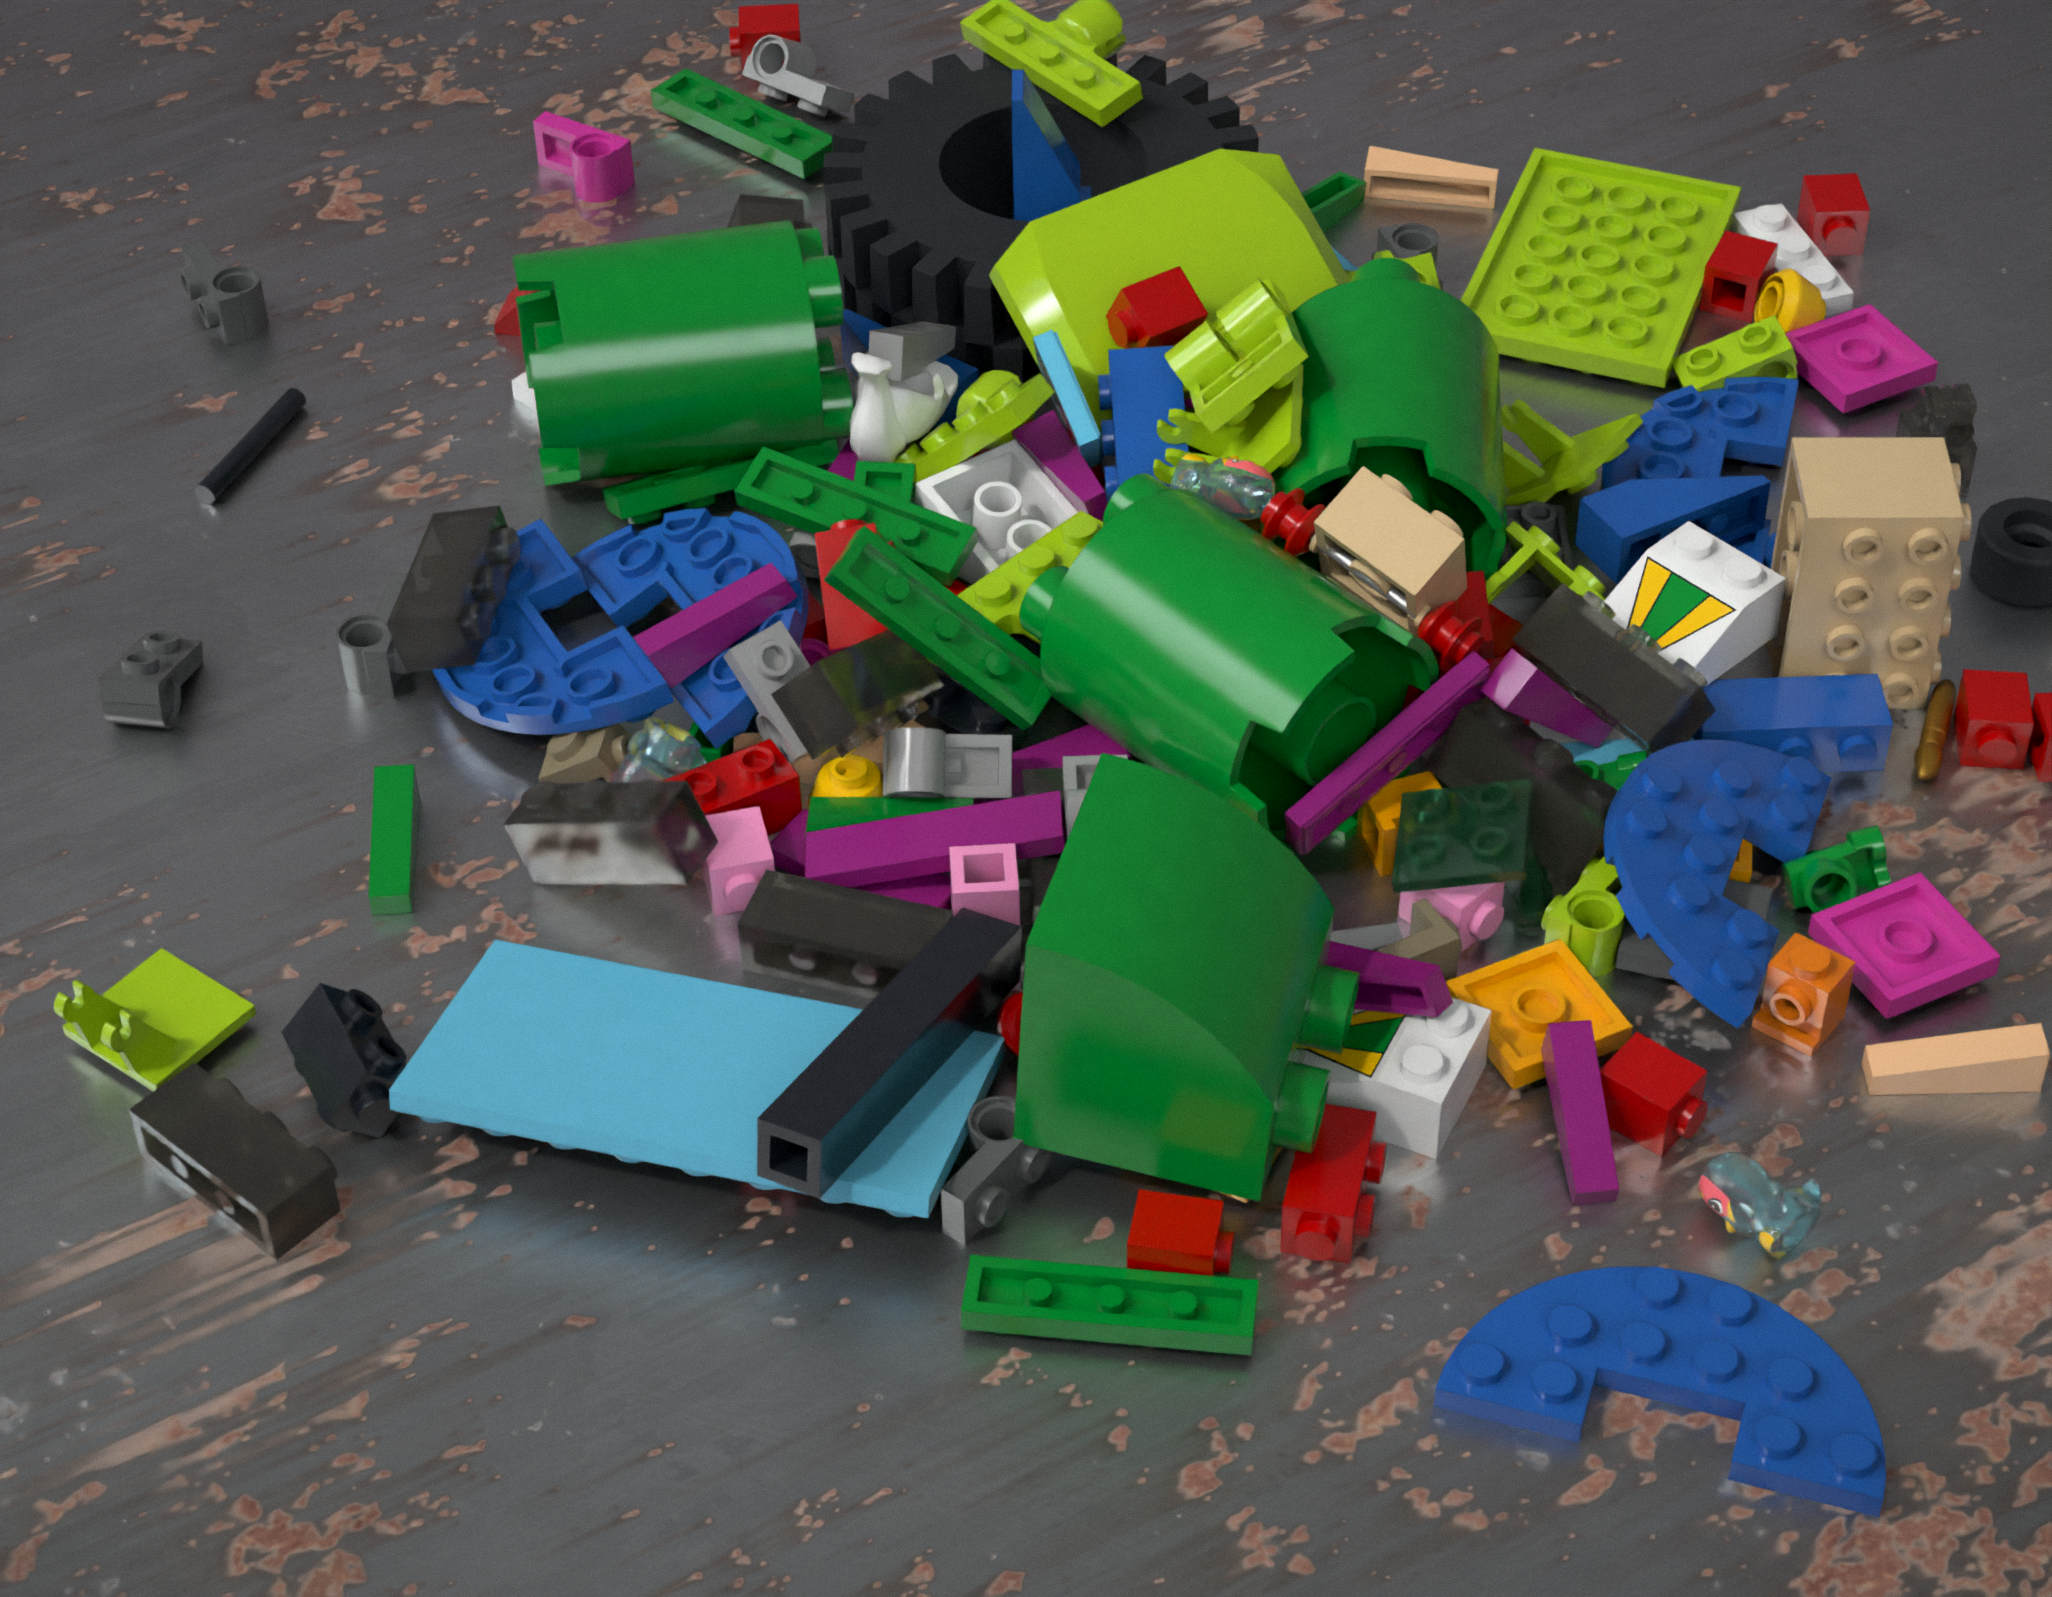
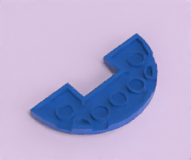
M1779 377L1726 378L1724 388L1698 392L1693 385L1654 399L1653 409L1640 416L1643 423L1626 439L1629 443L1628 449L1618 457L1602 465L1600 491L1632 479L1721 477L1725 458L1744 460L1752 464L1765 463L1783 466L1799 380ZM1765 519L1763 529L1727 542V544L1763 564L1771 519Z
M707 508L685 509L664 513L662 524L639 532L635 530L632 524L599 539L571 557L583 574L588 587L587 591L617 628L622 625L627 628L635 621L643 619L656 605L668 596L672 598L681 610H684L759 568L772 563L787 580L797 597L672 689L669 687L673 697L716 750L731 737L741 734L748 728L752 717L758 711L727 664L724 655L729 649L780 620L799 647L807 622L809 604L805 575L798 560L779 533L760 519L739 511H734L730 517L712 516Z
M542 519L518 530L480 557L483 568L468 582L456 580L436 609L440 621L435 633L428 634L427 654L431 669L444 697L464 716L479 724L497 730L521 734L543 735L582 732L625 721L629 723L640 722L652 716L657 709L674 702L667 682L623 625L567 652L539 614L540 612L563 606L571 597L588 590L580 568Z
M1703 739L1685 741L1652 753L1639 763L1619 788L1609 806L1605 819L1603 837L1606 864L1614 865L1622 885V889L1616 897L1640 940L1652 937L1660 949L1674 963L1668 971L1671 977L1714 1014L1738 1029L1752 1013L1780 931L1764 921L1757 913L1744 909L1722 896L1741 842L1745 839L1783 863L1804 856L1832 778L1819 771L1812 762L1803 757H1789L1767 748L1728 740Z
M1635 1266L1585 1270L1559 1276L1534 1285L1492 1309L1468 1331L1446 1362L1435 1388L1433 1407L1578 1443L1580 1442L1594 1386L1738 1420L1741 1422L1728 1480L1875 1517L1880 1516L1886 1482L1885 1450L1880 1427L1871 1403L1856 1377L1840 1356L1802 1321L1755 1293L1718 1279L1657 1266Z

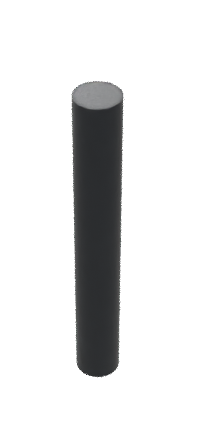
M289 388L195 487L196 496L202 502L212 504L306 404L304 394L298 389Z

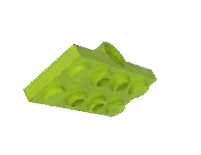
M1270 277L1264 281L1260 278L1255 280L1216 312L1218 317L1212 323L1208 320L1204 321L1164 354L1170 367L1189 390L1197 418L1211 434L1222 425L1231 428L1244 420L1254 409L1255 403L1253 401L1271 386L1277 390L1289 384L1302 371L1303 364L1301 362L1309 357L1284 293Z

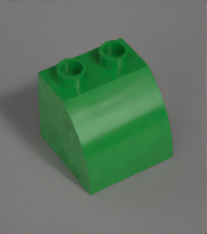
M1106 753L1101 754L1026 943L1013 1138L1023 1140V1145L1259 1202L1261 1201L1277 1146L1312 1154L1325 1110L1331 1070L1305 1065L1303 1061L1308 1046L1342 1054L1356 1004L1360 972L1327 965L1335 908L1319 883L1301 861L1271 832L1219 796L1181 777L1147 764Z

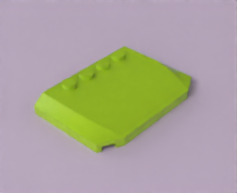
M1217 149L1030 221L989 273L990 279L1037 365L1033 337L1049 330L1057 332L1101 434V441V420L1112 419V410H1100L1098 375L1109 374L1108 350L1124 349L1113 340L1109 331L1108 320L1105 316L1122 288L1180 266L1208 313L1205 321L1208 320L1212 323L1218 318L1216 312L1258 278L1264 281L1270 277L1284 293L1291 313L1313 296L1329 288L1351 282L1279 154ZM1183 384V393L1185 400L1190 398L1191 396L1189 390Z

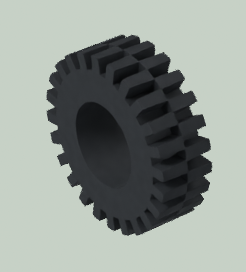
M983 51V69L971 71L956 54H951L932 60V84L908 70L888 80L889 100L868 93L854 105L855 123L840 121L832 134L833 152H826L824 157L828 255H833L837 264L843 311L848 309L885 327L922 321L955 326V348L948 352L947 355L977 368L978 378L983 373L993 370L1010 371L1019 376L1021 382L1019 386H1021L1039 373L1042 375L989 277V273L994 265L1030 222L1012 220L1014 219L1012 69ZM1117 53L1106 60L1115 67H1117ZM1142 56L1125 72L1140 82L1143 99L1104 127H1101L1032 83L1080 162V186H1091V198L1217 149L1258 152L1259 137L1252 124L1240 126V108L1228 96L1208 101V82L1191 72L1167 84L1166 62L1151 56Z

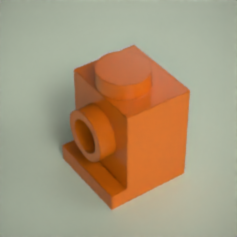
M1795 932L1768 963L1761 1007L1759 1012L1753 1017L1752 1027L1812 1057L1845 1017L1855 961Z

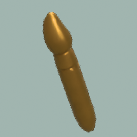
M1943 679L1934 687L1921 732L1919 747L1914 753L1913 760L1917 776L1921 780H1929L1935 776L1943 763L1942 749L1946 741L1957 694L1955 684L1950 679Z

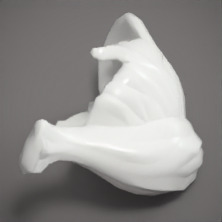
M860 352L853 353L851 363L859 376L854 379L852 387L855 407L850 420L851 449L857 454L859 461L893 463L897 455L905 449L906 444L923 437L944 414L958 388L959 376L948 365L934 361L902 382L887 380V372L893 367L889 360L868 355L869 352L865 354Z

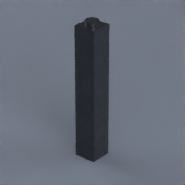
M962 908L757 1118V1176L821 1198L1020 982L1022 926Z

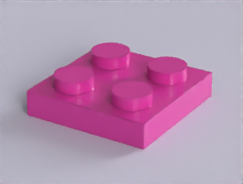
M1871 304L1785 333L1793 347L1798 362L1796 365L1797 373L1842 413L1933 382L1936 378L1938 362Z
M1921 872L1812 914L1808 934L1815 942L1855 961L1852 982L1886 1019L1997 975L2001 958L1997 951Z

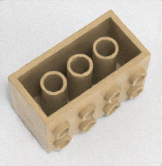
M1944 437L1791 438L1771 562V570L1785 577L1786 580L1778 634L1764 644L1770 678L1878 674L1888 709H1925L1930 684H1938L1941 677L1942 664L1941 653L1938 648L1939 639L1948 638L1950 634L1951 607L1948 601L1949 591L1958 590L1960 586L1961 559L1958 553L1959 542L1968 541L1971 533L1970 505L1968 503H1961L1959 498L1961 490L1960 466L1958 463H1950Z

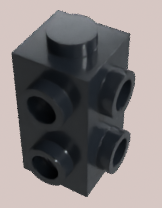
M319 983L281 1033L295 1059L294 1066L305 1079L317 1103L319 1116L336 1130L342 1132L353 1130L380 1138L400 1114V1112L390 1110L389 1089L407 1065L405 1062L406 1054L392 1038L381 1017L383 1011L371 996L357 989H351L347 992Z

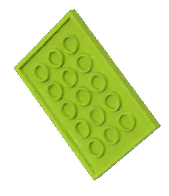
M1534 148L1461 301L1482 320L1496 343L1499 354L1521 358L1531 363L1542 362L1571 368L1584 374H1599L1624 379L1637 385H1653L1665 388L1673 368V360L1679 354L1701 300L1705 265L1724 232L1730 229L1733 213L1737 212L1740 204L1742 187Z

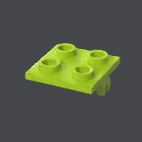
M1303 369L1286 386L1277 390L1271 386L1253 401L1255 403L1254 409L1240 423L1231 428L1222 425L1212 434L1197 418L1195 413L1186 412L1181 409H1169L1168 420L1178 427H1172L1159 419L1157 421V434L1160 439L1169 444L1185 443L1211 455L1167 448L1165 450V460L1175 467H1170L1159 459H1155L1153 472L1156 478L1167 484L1182 483L1212 496V503L1225 512L1231 510L1238 502H1247L1258 489L1250 487L1243 476L1237 472V470L1243 469L1224 466L1222 458L1235 455L1240 460L1260 464L1270 474L1278 467L1284 468L1294 460L1302 445L1300 433L1301 410L1304 404V398L1302 397ZM1186 454H1197L1205 458L1207 463H1211L1215 467V479L1206 478V468L1201 461L1185 460L1182 458Z
M1517 399L1511 407L1509 404H1505L1501 408L1503 427L1509 432L1517 434L1541 463L1540 466L1536 465L1503 440L1505 486L1508 488L1506 491V505L1546 502L1563 489H1566L1569 494H1574L1590 486L1598 479L1599 473L1596 469L1601 464L1613 460L1628 449L1629 443L1626 439L1643 423L1639 413H1634L1569 437L1533 411L1524 401Z
M1513 521L1505 529L1513 557L1485 582L1488 605L1528 569L1558 594L1559 597L1546 611L1542 612L1524 632V638L1534 646L1574 609L1586 620H1589L1606 599L1603 595L1606 588L1583 566L1578 565L1574 571L1569 569L1557 555L1560 551L1558 545L1541 529L1533 525L1526 531Z
M162 948L102 995L94 992L84 982L74 980L72 982L75 993L74 1000L72 1001L70 997L59 992L54 1001L55 1013L67 1021L62 1026L65 1036L156 1094H160L256 1015L254 1004Z

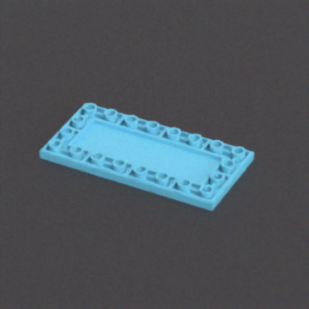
M495 939L389 1089L390 1110L416 1115L421 1120L430 1123L450 1122L480 1128L494 1136L515 1135L549 1142L552 1146L559 1149L579 1148L614 1155L619 1160L628 1163L644 1161L679 1168L693 1176L714 1175L748 1182L753 1187L762 1190L778 1188L803 1193L757 1176V1118L863 1009ZM974 1031L819 1199L832 1204L848 1202L882 1209L896 1217L917 1216L929 1218L941 1188L944 1186L968 1135L969 1112L976 1103L985 1099L1005 1056L1004 1038L1000 1035Z

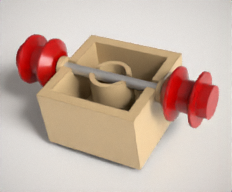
M1362 466L1327 507L1323 504H1318L1308 510L1303 506L1305 491L1301 488H1296L1288 494L1281 491L1266 505L1260 518L1261 523L1265 525L1262 536L1270 541L1275 540L1279 536L1286 540L1284 550L1295 557L1309 550L1313 553L1318 552L1321 572L1423 639L1431 649L1438 651L1441 654L1440 670H1449L1473 650L1478 653L1484 641V637L1479 634L1482 619L1474 617L1464 623L1457 618L1459 603L1456 600L1467 589L1463 532L1444 513L1434 510L1430 514L1414 503L1411 493L1397 479L1387 474H1383L1379 478Z

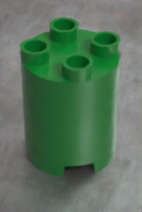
M784 220L511 255L518 291H539L516 297L528 389H534L542 446V448H538L545 487L708 465L731 460V462L747 460L756 457L763 446L778 452L804 446L822 445L823 441L850 437V420L854 408L847 371L845 368L836 369L830 338L816 339L815 329L843 325V302L837 264L833 255L824 256L818 227L794 230L791 221Z
M1395 258L1374 259L1362 265L1355 272L1351 282L1329 288L1313 296L1292 312L1309 356L1301 362L1303 364L1302 397L1304 398L1301 410L1300 433L1302 445L1297 456L1289 465L1284 468L1278 467L1271 473L1275 481V491L1268 492L1262 490L1261 515L1266 505L1277 493L1284 491L1288 494L1296 488H1301L1305 491L1303 506L1308 510L1318 504H1323L1327 507L1361 467L1364 466L1379 478L1383 474H1387L1397 479L1411 493L1412 501L1431 514L1434 510H1437L1450 517L1463 532L1466 572L1484 570L1486 582L1498 571V563L1503 554L1507 538L1505 530L1507 528L1500 370L1497 345L1482 320L1467 305L1445 291L1421 283L1418 272L1410 264ZM1261 523V535L1265 526L1263 523ZM1279 536L1272 541L1282 549L1285 548L1286 540ZM1309 550L1304 554L1296 556V558L1326 576L1321 572L1318 552L1313 553Z
M1146 473L1134 475L1119 486L1105 509L1103 527L1082 549L1070 568L1066 566L1052 567L1043 572L1031 584L1022 600L1019 612L1022 628L1041 641L1040 664L1042 676L1049 693L1055 700L1143 763L1181 777L1214 793L1240 809L1271 832L1291 852L1294 849L1282 841L1286 839L1285 812L1401 713L1409 684L1425 692L1439 680V669L1435 654L1423 639L1201 495L1185 489H1171ZM1413 762L1393 780L1406 777ZM1358 810L1330 835L1344 842L1357 833Z

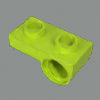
M1773 315L1675 357L1672 367L1681 388L1693 385L1698 392L1724 388L1726 378L1779 377L1797 379L1796 365L1798 362L1791 343L1776 316Z
M1605 856L1601 860L1594 858L1587 864L1580 876L1579 882L1565 896L1559 894L1549 903L1541 921V928L1546 931L1544 944L1558 939L1562 940L1592 977L1606 975L1616 967L1624 921V911L1616 897L1622 889V885L1615 866L1606 864Z

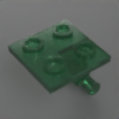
M1531 779L1402 793L1392 878L1394 892L1400 893L1505 882L1504 889L1512 896L1514 902L1519 907L1517 925L1519 926L1517 929L1522 934L1528 936L1542 933L1541 921L1545 909L1552 901L1553 886L1547 880L1550 862L1547 861H1549V858L1543 853L1536 852L1530 831L1533 801Z

